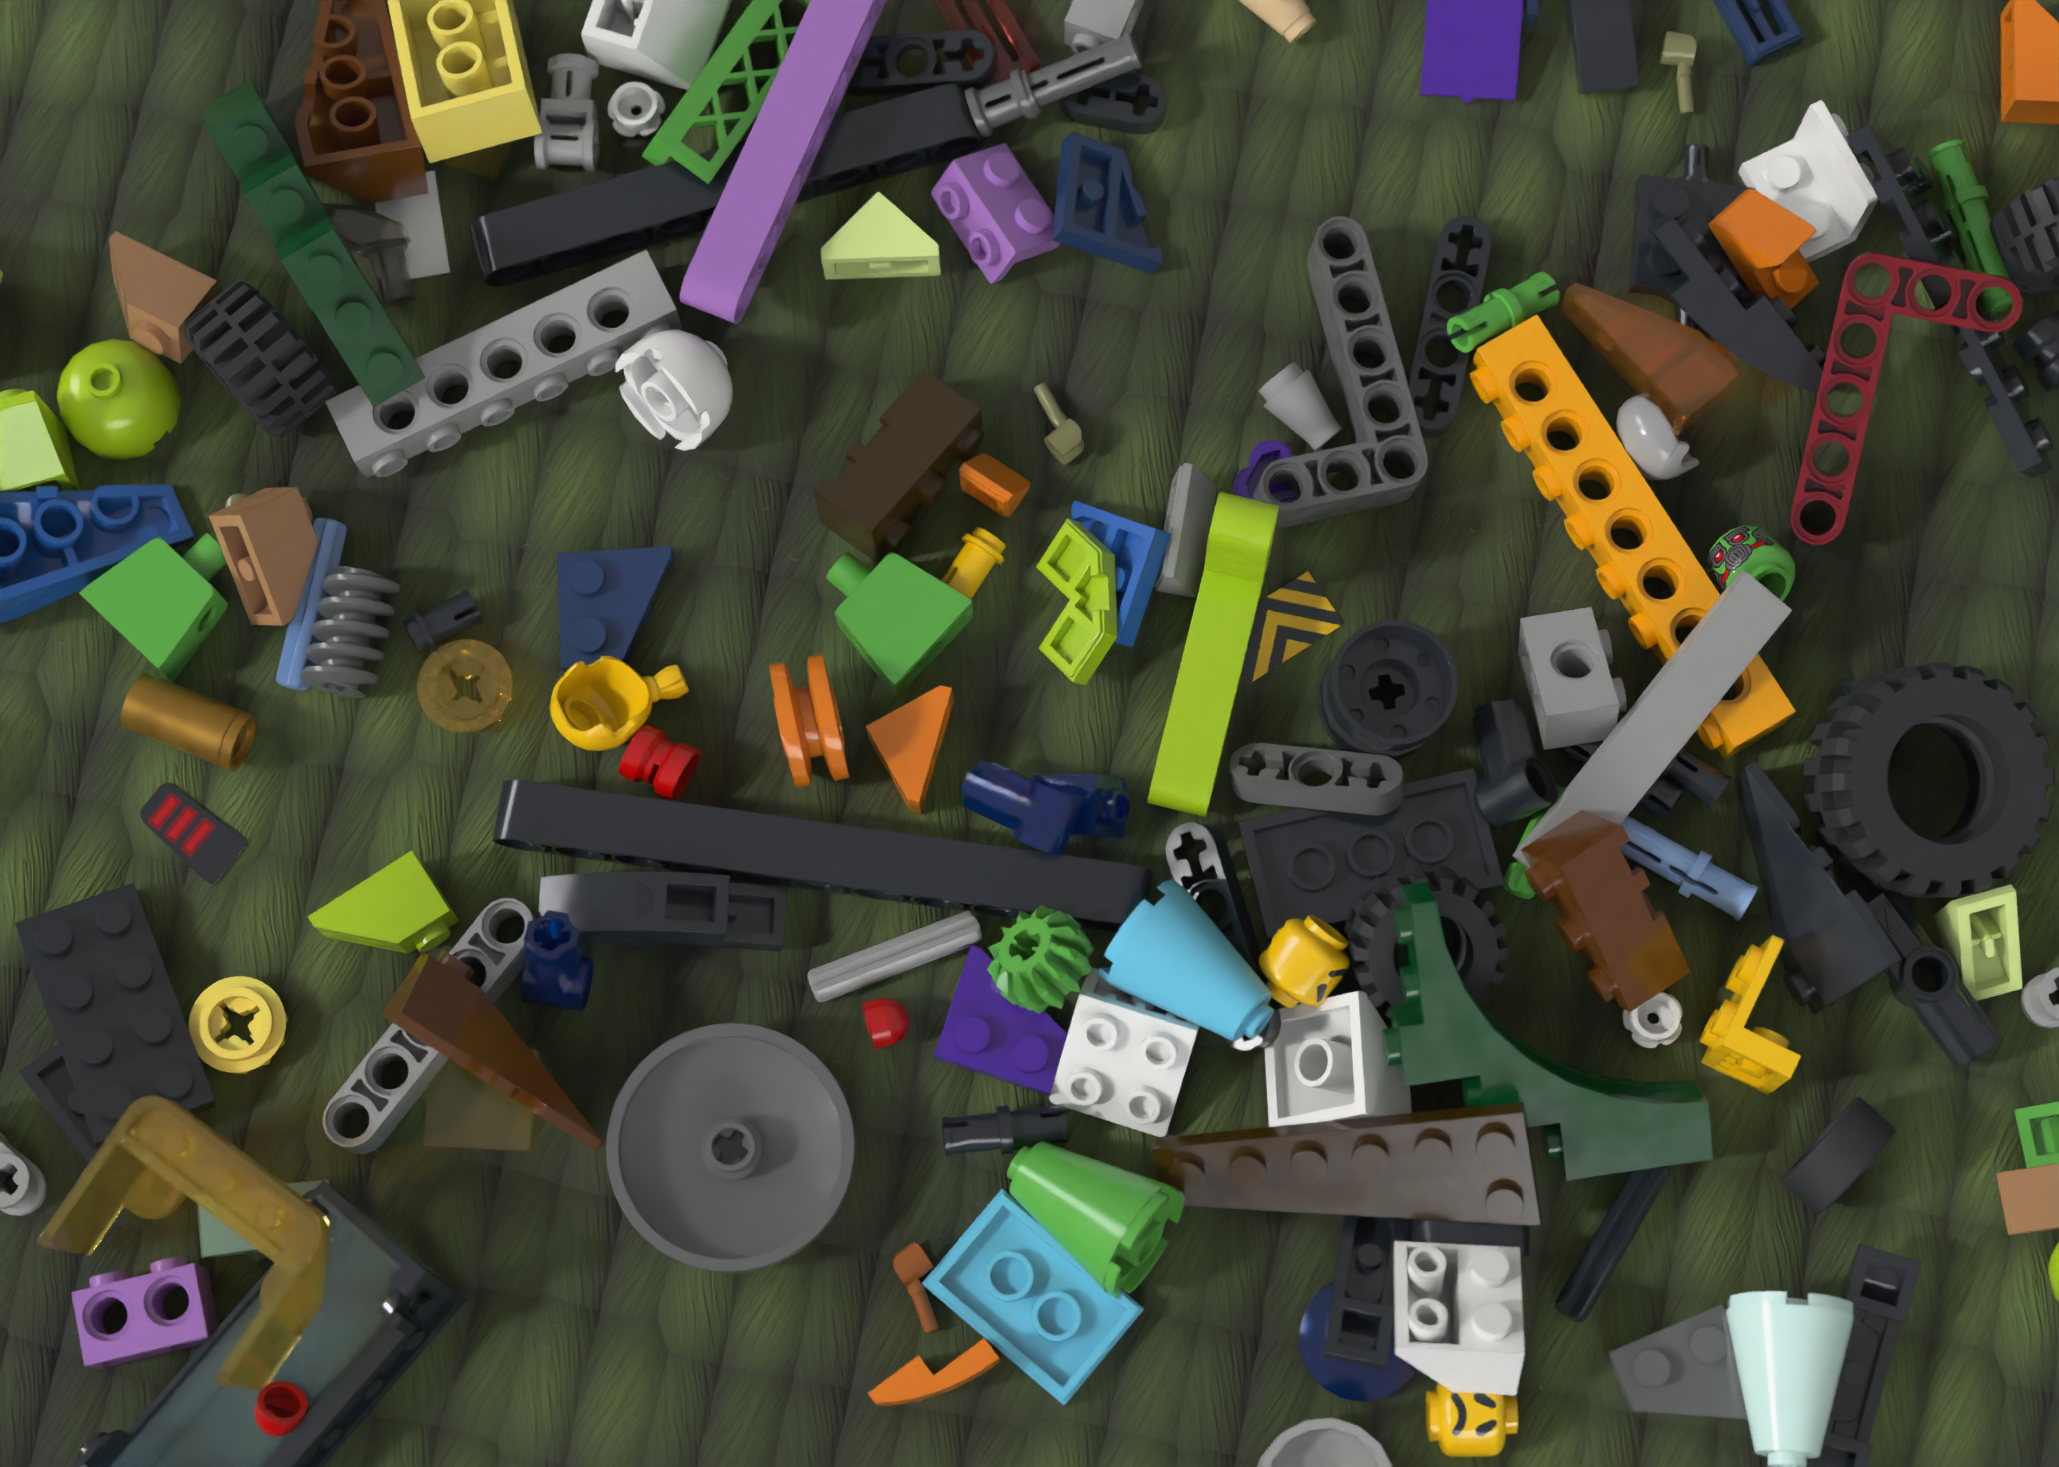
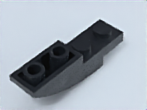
M1665 213L1647 228L1682 272V275L1668 285L1665 291L1695 323L1713 339L1750 365L1798 388L1818 393L1826 355L1814 341L1804 346L1791 329L1799 321L1779 295H1776L1769 301L1765 295L1756 290L1739 303L1736 297L1744 292L1743 288L1724 264L1713 269L1700 251L1708 246V243L1687 217L1677 223L1673 217ZM1835 385L1829 390L1828 395L1837 389Z
M596 872L541 877L539 883L536 939L656 949L659 943L663 942L781 952L785 939L787 887L730 882V875L683 872Z

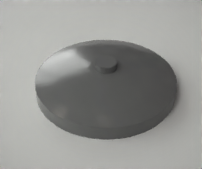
M741 1023L713 1024L690 1030L665 1042L649 1054L631 1073L615 1101L610 1116L606 1140L607 1168L610 1183L623 1213L641 1236L657 1250L684 1265L716 1273L751 1272L776 1265L796 1255L809 1246L831 1223L844 1201L852 1179L855 1163L854 1127L846 1099L837 1081L818 1057L805 1046L784 1034L761 1026Z

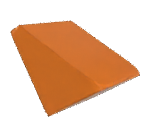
M980 454L964 462L959 469L961 490L1004 518H1010L1031 486L1027 479L987 454Z

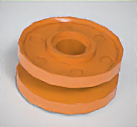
M823 653L808 656L807 685L795 686L790 670L785 662L770 664V674L775 696L773 699L778 726L795 788L811 786V758L822 755L834 781L849 778L841 719Z

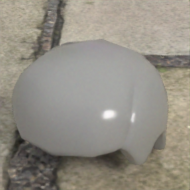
M1648 393L1634 396L1625 401L1618 411L1616 436L1642 476L1650 481L1672 479L1698 466L1700 463L1698 459L1693 458L1688 453V443L1677 439L1671 424L1660 407L1648 400L1651 396Z

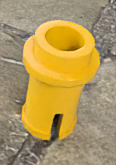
M976 527L971 535L968 533L964 534L962 540L965 542V545L942 580H940L970 600L994 564L1001 565L1005 560L1001 554L1006 545L980 527Z

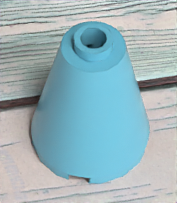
M1173 879L1163 882L1157 888L1166 895L1154 906L1144 899L1121 926L1104 954L1113 963L1112 967L1099 968L1098 974L1109 985L1231 1041L1236 1042L1244 1035L1250 1039L1255 1038L1273 1015L1274 1009L1268 1005L1272 992L1189 892Z

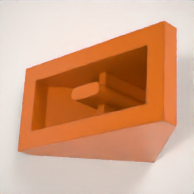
M940 685L866 726L869 741L910 812L922 815L954 704L953 691L950 687Z

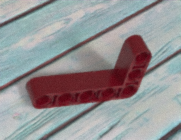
M1881 252L1864 253L1850 263L1844 276L1791 510V526L1794 533L1802 541L1811 545L1829 543L1841 533L1845 525L1893 314L1984 332H2001L2009 329L2016 323L2022 312V297L2018 288L2009 279L1999 275ZM1867 263L1883 265L1890 275L1888 289L1876 297L1863 295L1855 285L1856 271ZM1928 275L1944 277L1951 287L1949 300L1943 306L1936 309L1922 306L1915 297L1917 283ZM1989 287L2003 288L2012 298V307L2009 313L1999 320L1984 319L1976 310L1978 295ZM1864 323L1874 330L1877 343L1870 353L1863 356H1855L1843 348L1841 334L1848 325ZM1841 382L1852 383L1861 390L1863 403L1856 412L1840 414L1835 412L1829 405V390ZM1828 441L1842 444L1849 453L1848 465L1836 473L1822 470L1814 458L1815 450L1821 444ZM1814 500H1823L1829 503L1836 513L1834 524L1825 530L1809 528L1801 517L1802 508L1807 503Z

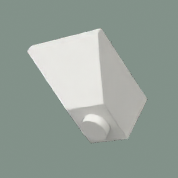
M1355 991L1329 997L1320 1006L1316 1007L1298 1004L1294 1009L1288 1007L1279 1009L1281 1017L1279 1036L1273 1044L1265 1048L1269 1127L1411 1113L1410 1085L1405 1086L1397 1065L1387 1066L1382 1042V1029H1387V1026L1373 1003L1367 997L1366 992Z

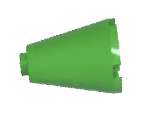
M1043 1141L1036 1144L1033 1148L1024 1146L1016 1154L1007 1171V1177L1012 1180L1010 1194L1106 1293L1116 1299L1121 1298V1289L1128 1293L1136 1289L1152 1270L1169 1243L1167 1239L1162 1237L1164 1225L1167 1219L1178 1224L1185 1202L1183 1192L1172 1185Z

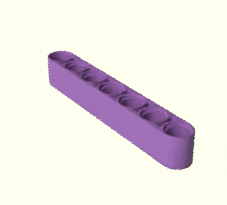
M886 0L810 1L688 267L681 287L680 302L735 324L742 319Z

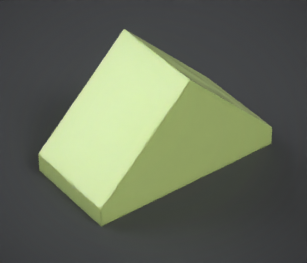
M879 191L821 248V261L825 280L941 276L939 245Z
M2011 884L1952 900L1933 915L1943 948L1954 958L1958 966L1960 980L1976 1001L2023 989L2016 890Z

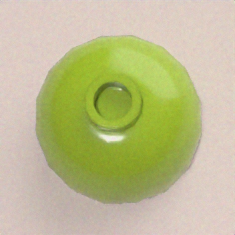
M109 339L92 343L74 355L61 373L57 390V400L62 421L77 442L101 458L122 461L146 455L156 447L153 444L160 440L166 431L170 434L177 424L181 405L177 380L160 357L139 346L134 341Z

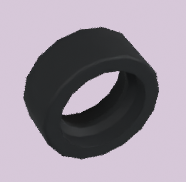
M1857 1097L1813 1141L1787 1171L1781 1181L1811 1210L1820 1215L1843 1194L1877 1157L1895 1134L1896 1128L1861 1097Z

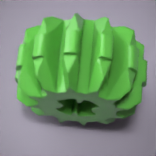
M1041 904L1033 914L1020 910L1017 922L1011 928L1001 926L1004 937L1001 942L989 947L994 960L987 968L996 986L1001 990L1000 994L1013 1005L1017 1004L1021 1008L1025 1007L1028 1010L1041 1014L1048 1005L1062 1009L1065 995L1070 991L1081 993L1078 981L1080 977L1093 972L1088 958L1095 950L1090 944L1089 938L1080 929L1081 925L1069 914H1064L1060 910L1049 909Z

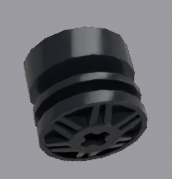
M1383 619L1361 627L1342 644L1336 656L1327 666L1319 684L1318 714L1326 734L1342 751L1385 755L1398 761L1416 753L1447 721L1458 697V671L1449 649L1431 630L1408 620ZM1377 687H1381L1383 695L1394 696L1395 700L1387 709H1384L1381 700H1371L1370 698Z

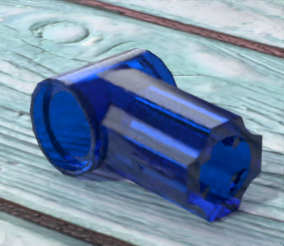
M983 759L980 760L973 770L967 772L960 791L964 796L965 808L1014 830L1012 837L1018 841L1042 851L1063 855L1084 799L1083 795L1059 784L1038 778L1031 779L996 762Z
M547 910L537 920L528 921L524 936L526 963L522 978L521 999L523 1002L584 1011L592 985L593 958L583 956L580 929L571 923L569 914Z

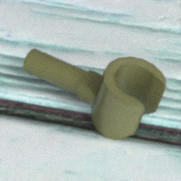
M1668 31L1662 41L1659 64L1677 66L1676 79L1680 115L1694 114L1691 77L1697 48L1696 40L1689 34Z
M1041 383L1035 387L1034 391L1052 425L1056 428L1044 438V442L1054 457L1061 464L1066 465L1084 450L1081 429L1072 419H1067L1065 413L1061 411L1047 383Z

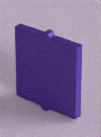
M1427 0L1420 96L1462 98L1465 104L1472 103L1473 99L1515 101L1523 0Z

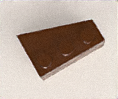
M1581 810L1521 849L1530 865V868L1525 870L1524 873L1530 886L1539 898L1544 902L1550 899L1560 916V919L1555 921L1554 924L1564 943L1572 952L1580 951L1590 969L1584 973V976L1594 994L1604 1004L1609 1001L1631 1012L1691 971L1665 915L1660 910L1655 912L1643 891L1650 886L1644 870L1637 867L1631 871L1620 847L1630 841L1624 826Z

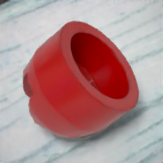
M878 998L862 1003L864 1018L875 1050L892 1046L904 1038L909 1028V1018L907 1010L900 1002L892 998Z
M275 1381L265 1385L258 1394L254 1408L255 1422L260 1430L271 1437L283 1438L288 1436L306 1414L308 1408L306 1394L300 1387L287 1381Z

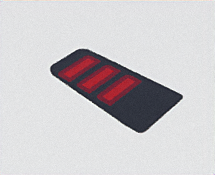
M170 783L162 784L140 812L143 823L200 877L212 885L219 880L247 844L245 839Z

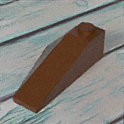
M321 0L313 36L314 50L310 69H306L303 82L305 90L301 109L297 110L295 129L306 175L370 204L428 194L422 145L411 120L397 46L385 0Z
M444 950L437 960L422 952L381 1015L597 1152L603 1142L602 1139L484 991L468 981L474 969Z

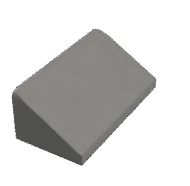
M1184 463L1179 467L1172 479L1163 530L1171 533L1154 583L1156 591L1190 598L1197 597L1216 496L1214 483L1193 464Z

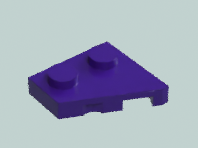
M971 945L934 1058L1050 1097L1067 1033L1045 1011L1038 1014L1025 1007L1021 1008L1017 1004L1013 1005L1000 994L1001 990L996 986L991 974L987 971L993 960L981 948Z

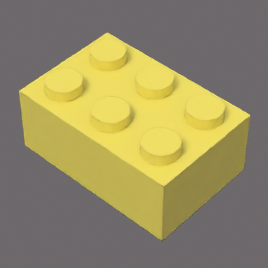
M387 0L411 120L429 163L542 133L513 0Z

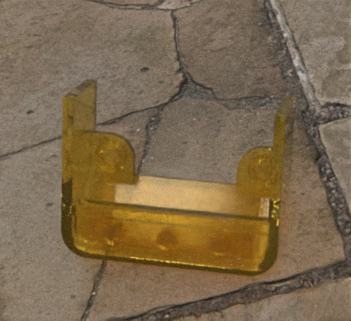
M158 1096L142 1097L133 1102L125 1111L36 1242L47 1249L91 1255L124 1206L141 1218L159 1220L173 1214L186 1196H188L275 1262L261 1286L260 1297L263 1307L213 1378L222 1386L261 1390L270 1383L322 1305L331 1238L329 1222L323 1212L181 1105L173 1100Z

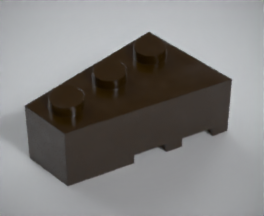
M925 369L883 413L879 421L882 425L865 446L858 441L850 449L846 459L851 461L852 464L835 484L824 478L813 490L821 524L877 564L887 551L896 554L904 546L914 529V525L910 521L923 504L931 508L940 499L950 481L946 474L958 459L963 462L968 461L976 452L985 436V433L981 431L983 428L982 409Z

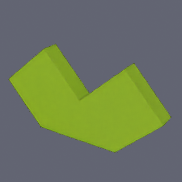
M1067 518L1036 566L1070 599L1039 646V649L1072 682L1086 685L1118 637L1115 555L1084 525Z

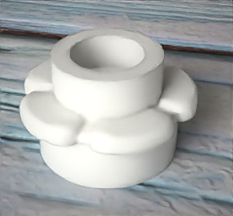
M629 82L620 86L608 104V115L614 119V129L626 137H634L636 134L648 136L654 133L660 127V115L665 111L661 95L641 82ZM635 107L642 109L639 115H633L631 111Z
M1660 992L1631 1012L1624 1009L1622 1019L1624 1027L1632 1032V1039L1635 1043L1645 1048H1655L1661 1043L1669 1045L1679 1037L1682 1031L1680 1021L1683 1016V1010L1674 996ZM1650 1013H1655L1658 1016L1659 1021L1657 1024L1649 1023L1647 1017Z

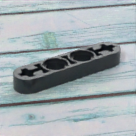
M1459 216L1451 219L1441 231L1435 252L1408 387L1413 405H1423L1428 394L1430 381L1442 383L1438 395L1437 408L1446 411V413L1437 412L1434 421H1428L1423 419V409L1414 406L1423 438H1435L1447 432L1453 424L1459 406L1470 352H1461L1456 348L1458 360L1453 365L1443 368L1434 366L1428 361L1425 349L1431 342L1437 340H1444L1452 344V339L1468 332L1469 330L1465 331L1463 328L1448 335L1447 323L1452 317L1461 315L1480 304L1492 241L1488 227L1481 220L1471 216ZM1460 234L1471 236V246L1475 247L1469 252L1464 272L1453 270L1458 251L1457 245L1453 243L1459 240ZM1448 286L1461 288L1467 293L1469 306L1459 313L1447 312L1439 306L1437 293L1442 288ZM1418 376H1422L1425 379L1419 380ZM1452 382V383L1454 384V386L1452 387V386L1448 385L1447 383Z
M1189 822L1179 825L1172 831L1166 844V856L1173 880L1183 886L1200 907L1205 896L1212 890H1218L1224 895L1227 902L1226 915L1222 921L1215 925L1233 947L1242 953L1244 960L1263 983L1266 984L1268 979L1262 973L1258 960L1261 951L1229 848L1222 832L1216 827L1204 823ZM1194 839L1206 842L1207 849L1199 854V860H1191L1187 857V850L1194 847ZM1204 872L1217 873V879L1202 880L1194 884V878L1205 877ZM1271 997L1268 1005L1274 1009L1273 1015L1255 1038L1250 1039L1244 1035L1236 1042L1223 1037L1230 1046L1239 1050H1260L1273 1044L1279 1036L1281 1029V1017L1276 1000Z

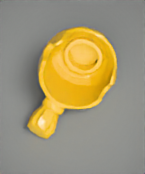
M601 656L599 660L589 665H585L581 660L573 664L564 673V676L554 686L550 701V714L558 731L573 745L585 750L603 751L617 748L630 740L649 717L652 703L658 702L659 699L680 698L688 693L689 689L678 665L667 666L652 677H641L633 668L620 659L612 656Z

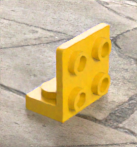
M1772 935L1760 947L1752 944L1745 956L1741 955L1738 958L1725 985V988L1733 991L1734 994L1731 1000L1725 999L1719 1010L1715 1009L1699 1041L1708 1046L1701 1063L1766 1095L1772 1093L1791 1078L1801 1057L1787 1049L1789 1041L1781 1035L1758 1026L1754 1027L1753 1031L1744 1028L1784 943L1783 939Z

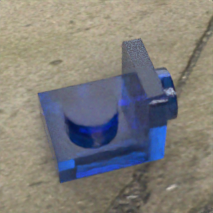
M1099 774L1033 775L1031 835L1123 838L1125 822L1130 809L1124 778Z

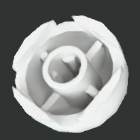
M678 329L652 333L625 351L615 364L616 372L624 368L627 381L619 389L634 416L658 439L661 440L665 437V431H667L674 438L681 440L674 448L680 450L697 448L713 434L728 415L733 401V387L727 368L726 357L714 343L705 341L699 336Z

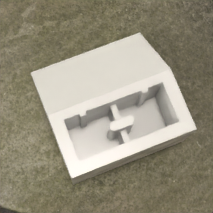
M593 0L581 32L588 58L594 59L599 65L688 90L712 57L731 0Z
M1394 1241L1395 1354L1452 1392L1516 1396L1525 1354L1520 1247Z

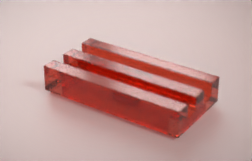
M936 0V4L952 31L969 30L953 0ZM961 0L976 28L989 39L998 56L1000 69L992 80L984 85L985 88L1009 79L1010 72L1016 69H1027L1029 73L1040 69L1038 57L1004 0H987L1021 58L1013 63L977 1ZM975 47L967 48V57L972 66L975 61L984 59V57L979 56Z

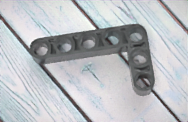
M1332 217L1325 220L1319 226L1306 260L1355 444L1279 459L1272 462L1263 471L1252 499L1280 505L1276 528L1289 527L1401 503L1408 500L1415 492L1428 467L1426 448L1369 242L1362 226L1355 220L1347 217ZM1328 244L1339 245L1347 251L1349 258H1333L1326 253L1323 246ZM1342 298L1355 299L1362 305L1364 312L1360 314L1347 312L1341 307L1338 300ZM1356 352L1370 353L1377 359L1379 367L1365 368L1356 362L1353 354ZM1372 406L1386 408L1392 413L1394 422L1383 424L1371 417L1368 408ZM1395 460L1402 463L1407 468L1410 477L1406 479L1392 477L1386 472L1383 462ZM1339 472L1346 475L1351 480L1353 489L1340 491L1333 488L1329 484L1326 474ZM1274 484L1288 486L1294 490L1297 496L1296 501L1292 503L1277 501L1271 495L1269 486Z

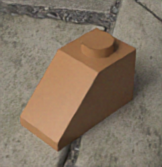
M115 231L109 238L112 276L130 339L154 355L162 354L181 364L193 350L185 338L182 325L218 296L217 280Z
M298 487L264 488L209 515V518L251 625L284 626L293 621L318 545V539L312 526L313 516L311 509L305 499L301 497Z

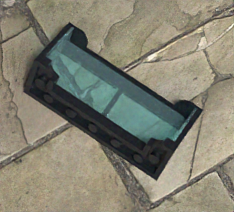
M323 1180L316 1189H312L302 1195L292 1208L290 1233L295 1238L294 1241L127 1432L115 1430L109 1433L101 1432L96 1434L82 1447L78 1455V1462L73 1467H324L467 1299L347 1196ZM275 1381H287L297 1385L304 1391L308 1400L305 1416L290 1434L283 1438L271 1437L263 1433L256 1424L254 1415L259 1392L265 1385Z

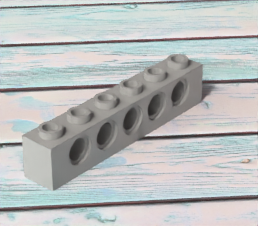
M644 250L416 358L415 360L424 373L425 378L376 407L372 406L360 385L325 402L353 461L365 479L373 475L376 477H386L403 469L408 463L407 459L428 449L431 452H438L453 446L461 439L462 433L481 424L489 427L504 422L514 414V408L533 399L546 401L560 395L567 389L568 383L588 373L590 376H598L615 368V364L625 351L648 335L668 330H681L683 328L677 309L647 250ZM619 310L629 314L627 320L619 327L606 328L600 325L602 318L611 311ZM567 335L575 338L574 345L564 353L556 354L547 351L550 342L556 337ZM514 360L522 363L520 371L511 378L500 379L494 376L496 369L503 362ZM457 385L469 388L466 397L456 404L441 402L443 394L449 388ZM400 411H412L415 413L413 421L406 428L400 430L388 428L390 419Z

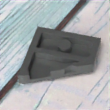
M1723 1305L1714 1307L1605 1353L1630 1412L1748 1420L1728 1320Z

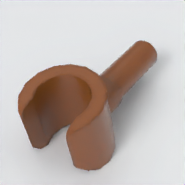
M912 1242L895 1254L893 1268L906 1286L909 1296L913 1299L924 1332L928 1333L938 1329L939 1325L926 1290L919 1279L934 1269V1266L916 1242Z

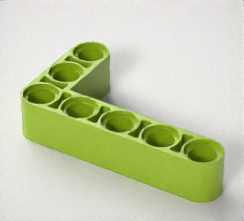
M1219 492L1207 541L1204 571L1147 801L1149 804L1203 817L1207 816L1268 566L1280 505Z

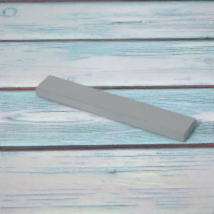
M1740 571L1512 856L1526 868H1530L1521 849L1581 810L1621 824L1792 610L1748 572Z

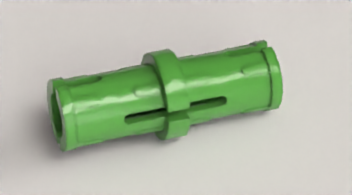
M1538 272L1509 290L1500 288L1487 294L1483 303L1449 319L1447 323L1448 335L1463 328L1465 331L1469 330L1452 339V344L1461 352L1468 353L1492 337L1507 332L1545 309L1554 307L1559 302L1558 289L1544 296L1538 294L1555 285L1554 279L1545 272Z

